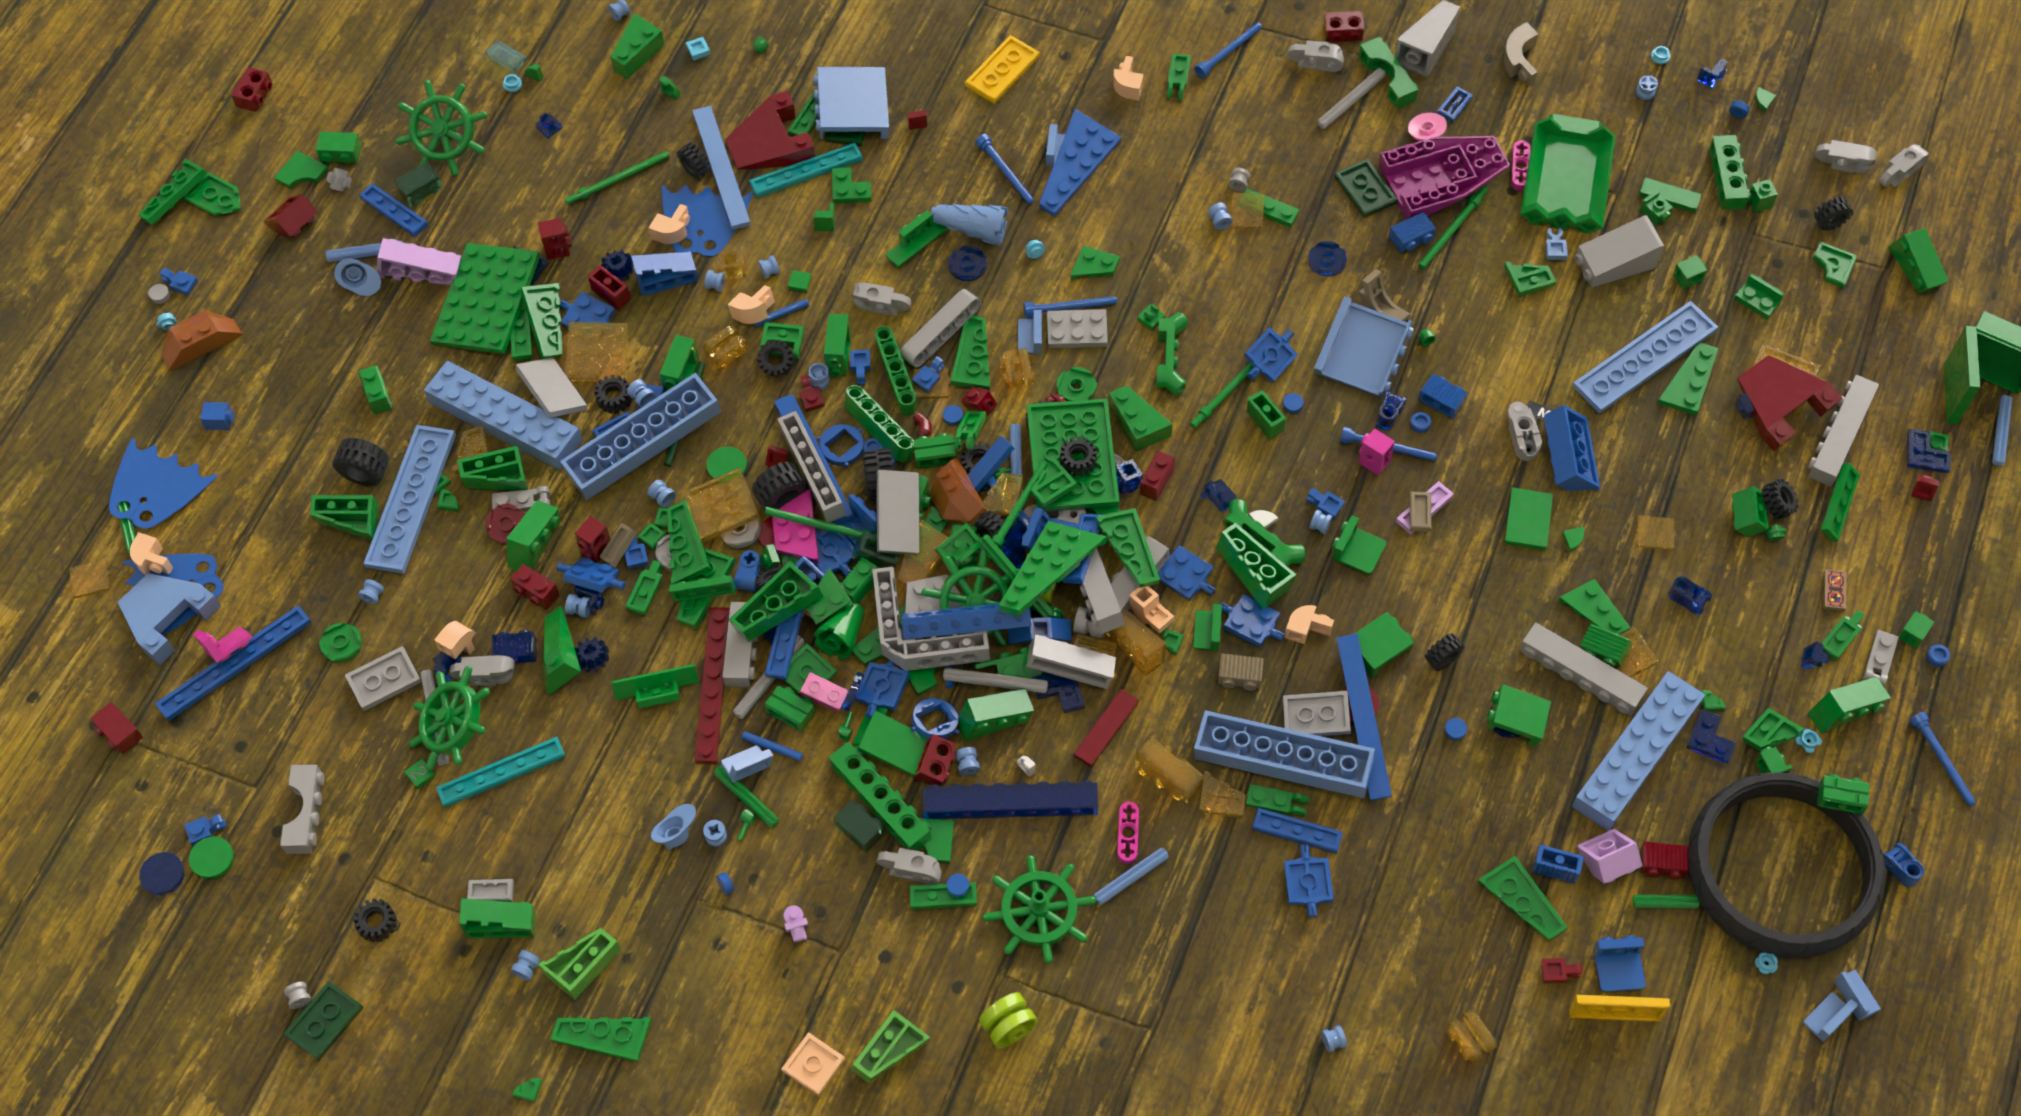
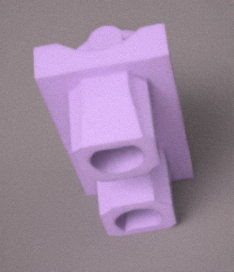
M795 905L787 907L784 912V919L787 922L784 924L786 932L791 931L794 943L806 940L807 936L804 927H807L808 923L807 919L803 918L801 908Z

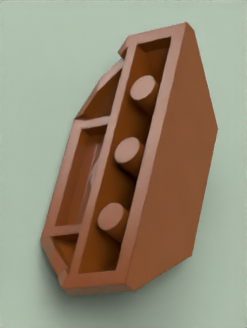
M204 310L169 328L161 355L169 370L172 371L242 336V333L234 319Z
M958 458L951 460L935 475L930 496L942 519L972 523L986 510Z

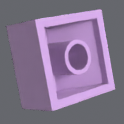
M1612 829L1577 845V850L1581 856H1584L1583 860L1592 875L1603 883L1613 882L1616 878L1624 874H1630L1635 869L1642 867L1637 843L1616 829Z

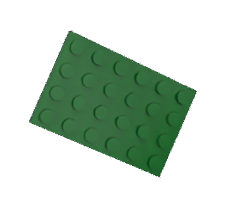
M467 243L459 264L456 279H453L430 339L432 345L505 354L523 305L520 290L522 287L530 286L541 256L540 253L532 250Z
M1107 399L1027 404L1033 475L1043 460L1049 463L1050 458L1054 456L1060 463L1061 446L1064 445L1066 440L1070 443V438L1074 437V440H1077V437H1081V441L1087 438V443L1092 441L1097 451V463L1094 466V470H1090V474L1086 475L1083 472L1081 477L1079 473L1076 474V477L1073 476V472L1069 474L1077 483V488L1044 508L1036 500V508H1041L1044 511L1119 506ZM1073 453L1070 456L1075 461L1086 459V455L1083 453Z

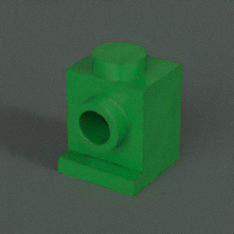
M1658 190L1643 199L1640 212L1644 216L1647 215L1655 226L1661 222H1666L1671 217L1673 208L1659 195L1660 192Z
M1769 746L1762 749L1755 761L1761 773H1789L1792 769L1790 764L1786 766L1784 756L1778 752L1776 747L1772 748Z

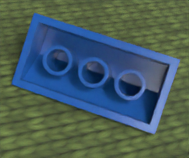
M1565 405L1544 414V427L1547 431V444L1551 453L1550 461L1554 469L1556 485L1567 491L1599 489L1600 483L1588 419Z

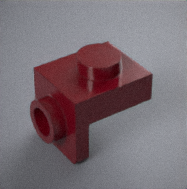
M972 387L968 390L961 400L966 407L985 411L986 416L997 406V402L989 390Z

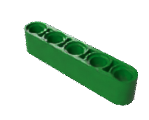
M880 326L875 331L876 347L898 409L903 415H912L916 412L917 406L911 381L891 328Z
M849 386L845 395V409L884 448H889L895 460L908 462L912 456L913 439L860 386Z

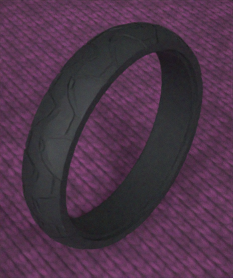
M1781 772L1761 773L1744 777L1732 782L1728 787H1724L1703 806L1692 826L1688 843L1689 877L1693 890L1710 918L1730 937L1753 950L1767 954L1772 953L1777 957L1808 958L1832 952L1855 939L1868 926L1881 902L1885 885V862L1879 840L1873 828L1863 814L1818 807L1819 781ZM1764 796L1791 798L1819 809L1843 829L1858 854L1863 884L1861 897L1855 912L1846 921L1829 930L1801 935L1777 932L1748 919L1726 899L1712 874L1708 856V844L1714 822L1734 805L1745 800Z

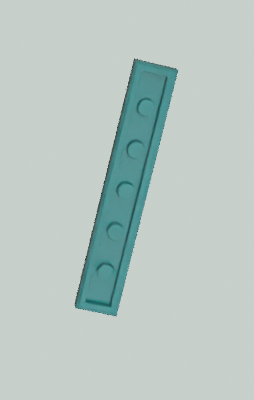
M856 143L751 179L749 182L756 198L832 172V168H843L863 161V158Z
M554 737L437 786L436 789L443 807L446 808L563 759L566 756L558 737Z

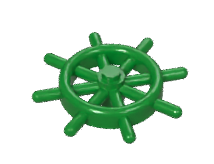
M426 80L424 86L428 98L422 100L415 108L403 102L398 104L400 110L411 116L409 119V134L396 138L395 142L397 145H402L412 141L415 148L423 155L417 167L419 172H424L430 159L448 161L451 174L457 176L459 171L455 161L456 158L464 154L468 148L479 154L485 152L484 147L473 142L474 122L486 119L488 114L482 111L471 115L468 108L460 102L466 88L464 84L458 85L453 97L435 96L431 81ZM441 103L448 104L443 117L438 106ZM430 107L432 109L434 119L424 114V112ZM456 109L462 118L450 121ZM420 121L431 126L419 131ZM464 125V134L462 136L456 131L457 127ZM433 135L427 147L421 138ZM448 136L459 142V145L453 150ZM440 139L445 153L435 152Z
M982 548L978 565H969L958 569L950 556H944L943 562L951 574L944 581L941 590L923 588L921 593L923 596L939 599L940 610L949 609L948 601L964 603L960 607L998 604L1000 601L987 598L1000 590L1002 600L1008 590L1007 584L1011 581L1006 575L1001 577L997 572L986 567L988 554ZM976 575L973 590L964 577ZM984 576L995 582L981 592ZM958 583L965 595L951 593L950 591ZM999 629L987 631V635L992 633L1000 646H1006L1007 640ZM970 632V633H960V634H961V635H964V634H972V633H974V632Z
M469 665L465 666L459 682L446 683L444 673L437 672L438 687L428 696L424 704L416 702L413 705L415 710L421 712L418 724L419 735L409 741V746L415 748L423 743L426 748L431 750L425 766L428 771L434 769L439 754H452L454 764L457 766L461 765L463 760L460 750L467 745L474 733L482 735L486 732V728L479 725L478 722L480 718V701L490 694V690L483 688L476 693L471 687L467 686L473 671ZM453 695V698L450 703L449 696ZM463 696L464 702L461 705H459ZM448 734L449 741L444 743L446 736Z
M1029 855L1026 858L1028 873L1019 876L1011 884L997 875L992 877V882L1005 891L1002 898V910L984 913L982 919L985 922L1003 919L1007 930L1013 936L1004 948L1006 955H1010L1017 945L1022 942L1030 946L1042 947L1044 961L1050 964L1053 961L1050 945L1059 942L1068 934L1082 943L1087 941V935L1074 927L1077 907L1094 905L1096 898L1094 896L1076 898L1071 886L1066 882L1074 871L1073 864H1067L1058 876L1050 872L1037 871L1035 858ZM1039 884H1047L1051 887L1045 893V891L1040 889ZM1031 885L1032 898L1020 890ZM1058 891H1060L1066 899L1063 901L1051 902V900L1054 898ZM1016 898L1025 904L1026 907L1011 909L1013 899ZM1068 909L1065 920L1051 912ZM1029 915L1021 927L1013 919L1014 917ZM1046 919L1058 926V928L1048 933ZM1037 921L1039 934L1028 932Z

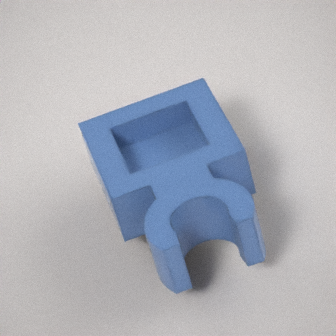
M1549 228L1547 232L1548 240L1545 243L1547 260H1567L1566 240H1561L1562 229L1559 228L1558 234L1554 235L1551 232V228Z

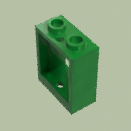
M829 314L824 359L829 375L833 377L847 376L851 344L850 321L847 314Z
M675 335L660 372L665 392L695 373L699 357L694 339Z

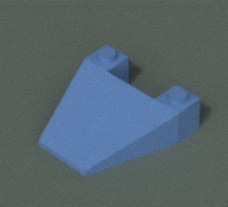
M150 573L142 578L118 601L138 644L159 665L175 652L170 642L160 633L185 609L191 608L207 621L221 607L215 596L199 583Z

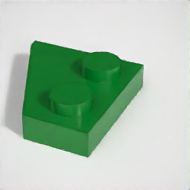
M1083 245L1071 272V279L1076 280L1078 276H1088L1089 278L1113 276L1120 262V256Z
M1505 262L1504 268L1518 296L1556 285V280L1549 266H1533L1532 264L1523 263V266L1511 265V262Z
M830 568L826 571L818 585L823 597L806 607L817 626L853 603Z
M1768 708L1743 735V742L1761 751L1766 747H1775L1802 736L1804 728Z

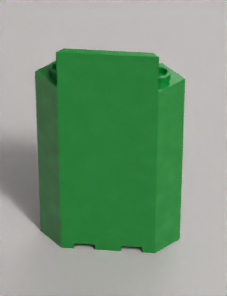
M1551 114L1549 118L1536 122L1521 215L1532 225L1540 226V223L1551 224L1552 228L1567 230V228L1579 229V233L1585 234L1602 229L1616 136L1606 126H1602L1600 121Z

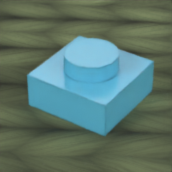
M703 37L686 43L693 61L711 55L710 49Z

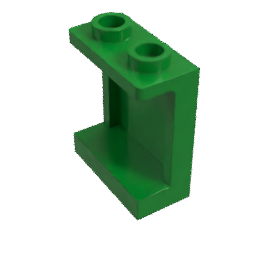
M1388 612L1356 632L1359 638L1365 671L1371 678L1379 674L1380 668L1405 651L1407 653L1411 652L1414 645L1412 636L1400 627L1398 620L1395 617H1391Z
M1504 684L1497 691L1494 690L1490 700L1493 706L1488 711L1486 721L1489 722L1487 729L1492 730L1494 727L1516 733L1529 738L1527 744L1536 746L1543 739L1551 701Z

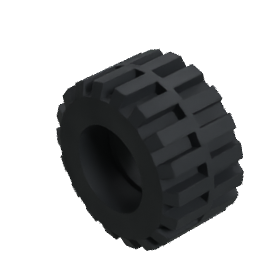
M345 438L339 445L332 466L336 472L349 481L361 485L374 486L381 482L390 459L383 449L369 441L358 438Z
M889 448L863 452L866 487L870 502L877 501V471H894Z
M784 462L765 470L756 478L757 480L754 481L751 489L765 512L766 507L779 509L807 491L808 484L792 462Z

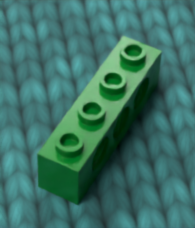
M1736 135L1713 136L1709 151L1721 210L1745 209L1747 201H1750L1751 193L1746 186L1747 175L1743 171L1744 160L1740 157L1741 145L1737 142Z

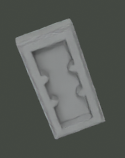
M513 879L469 880L467 899L513 902L514 881Z

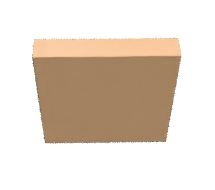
M808 1033L781 1070L819 1096L846 1059L840 1053Z

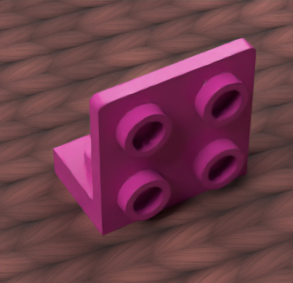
M241 627L236 628L218 642L208 632L205 634L198 630L193 634L206 654L217 663L227 660L233 651L237 648L245 647L249 640L252 639V636Z

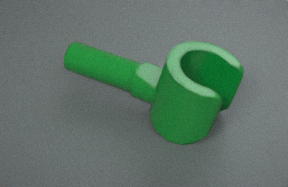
M848 712L845 723L839 727V738L848 741L853 733V730L848 728L853 716L852 712Z
M747 809L740 816V819L745 823L738 835L737 840L739 841L743 840L747 829L755 822V816Z

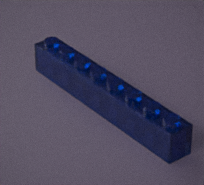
M1088 780L1081 781L1080 783L1061 781L1058 784H1049L1048 782L1027 784L1018 782L1015 785L995 783L985 786L976 783L971 786L952 784L948 787L929 785L928 787H923V815L926 819L1098 815L1097 782L1092 783V781Z

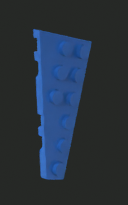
M1075 109L1040 200L1039 208L1055 217L1121 142V137Z

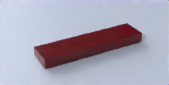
M1121 689L1074 752V757L1092 768L1138 705L1139 700Z

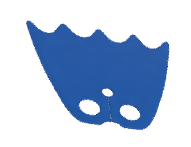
M664 185L662 186L664 216L672 218L680 204L687 206L690 215L689 223L686 226L687 236L684 239H690L692 246L684 249L680 246V242L672 244L674 250L677 253L691 252L692 254L699 252L703 256H715L720 253L736 231V229H731L721 196L713 194L710 187H706L699 194H694L686 185L677 193H671ZM753 191L742 197L746 210L753 196ZM702 230L704 233L699 237L697 231ZM712 240L716 243V247L713 250H706L704 243Z
M132 438L115 477L109 501V511L113 516L120 519L128 518L132 520L133 524L140 528L153 527L191 501L217 477V474L201 477L198 473V463L189 467H180L177 463V454L165 459L160 458L157 455L156 445L145 450H139L136 447L135 439ZM146 497L147 501L145 503H141L140 498ZM122 501L130 503L131 507L126 512H120L117 509V505ZM143 511H150L153 517L150 521L144 522L140 520V514Z
M161 555L166 557L173 567L171 573L161 572L158 574L152 570L149 571L150 574L184 581L194 580L195 583H199L202 586L209 582L214 583L216 588L212 594L215 598H218L223 591L222 580L215 573L217 569L216 560L211 555ZM133 560L122 562L124 565L131 566L135 570L134 574L125 584L135 586L146 576L140 572ZM202 561L209 563V569L204 573L196 570L197 564ZM188 607L160 634L162 636L167 634L197 613Z

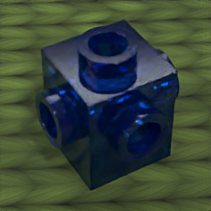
M1131 459L1115 466L1119 493L1122 495L1127 492L1132 493L1139 488L1143 474L1135 461Z

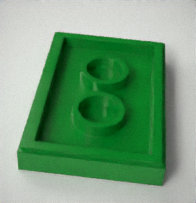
M1512 487L1504 544L1546 551L1553 494Z
M874 711L857 750L914 777L927 738L921 736L916 730L912 731L910 727Z

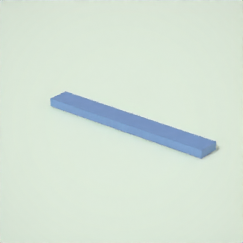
M708 106L693 110V115L708 160L710 161L731 229L735 230L751 226L712 108Z

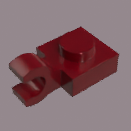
M808 374L801 376V384L804 391L799 392L805 411L809 412L825 407L819 387L812 388Z
M1565 958L1541 960L1543 983H1566L1567 976L1570 978H1581L1582 964L1565 965Z

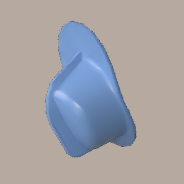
M351 258L344 259L335 267V279L338 284L362 296H371L380 289L381 277L377 270L361 261Z
M682 804L676 807L653 828L651 832L652 840L662 843L668 850L682 845L688 838L689 826L696 816L695 807L691 804Z

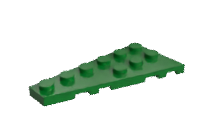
M1048 521L1001 600L999 611L1020 616L1036 602V599L1042 593L1046 594L1051 590V586L1054 583H1059L1080 565V561L1086 556L1090 557L1094 554V550L1099 545L1103 546L1107 543V536Z

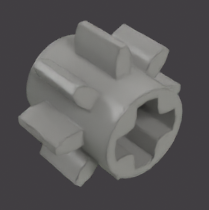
M334 168L333 172H328L326 181L330 183V188L344 191L346 187L350 188L352 179L348 176L349 172Z

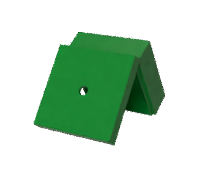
M1985 311L1975 327L1965 326L1943 364L1947 424H1958L1980 388V378L2016 394L2021 392L2020 326Z

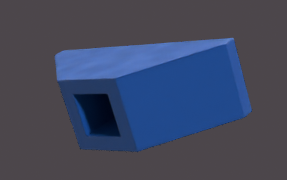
M1053 617L1032 618L1031 626L1008 628L1009 645L1030 644L1035 635L1045 636L1060 642L1072 641L1071 620Z

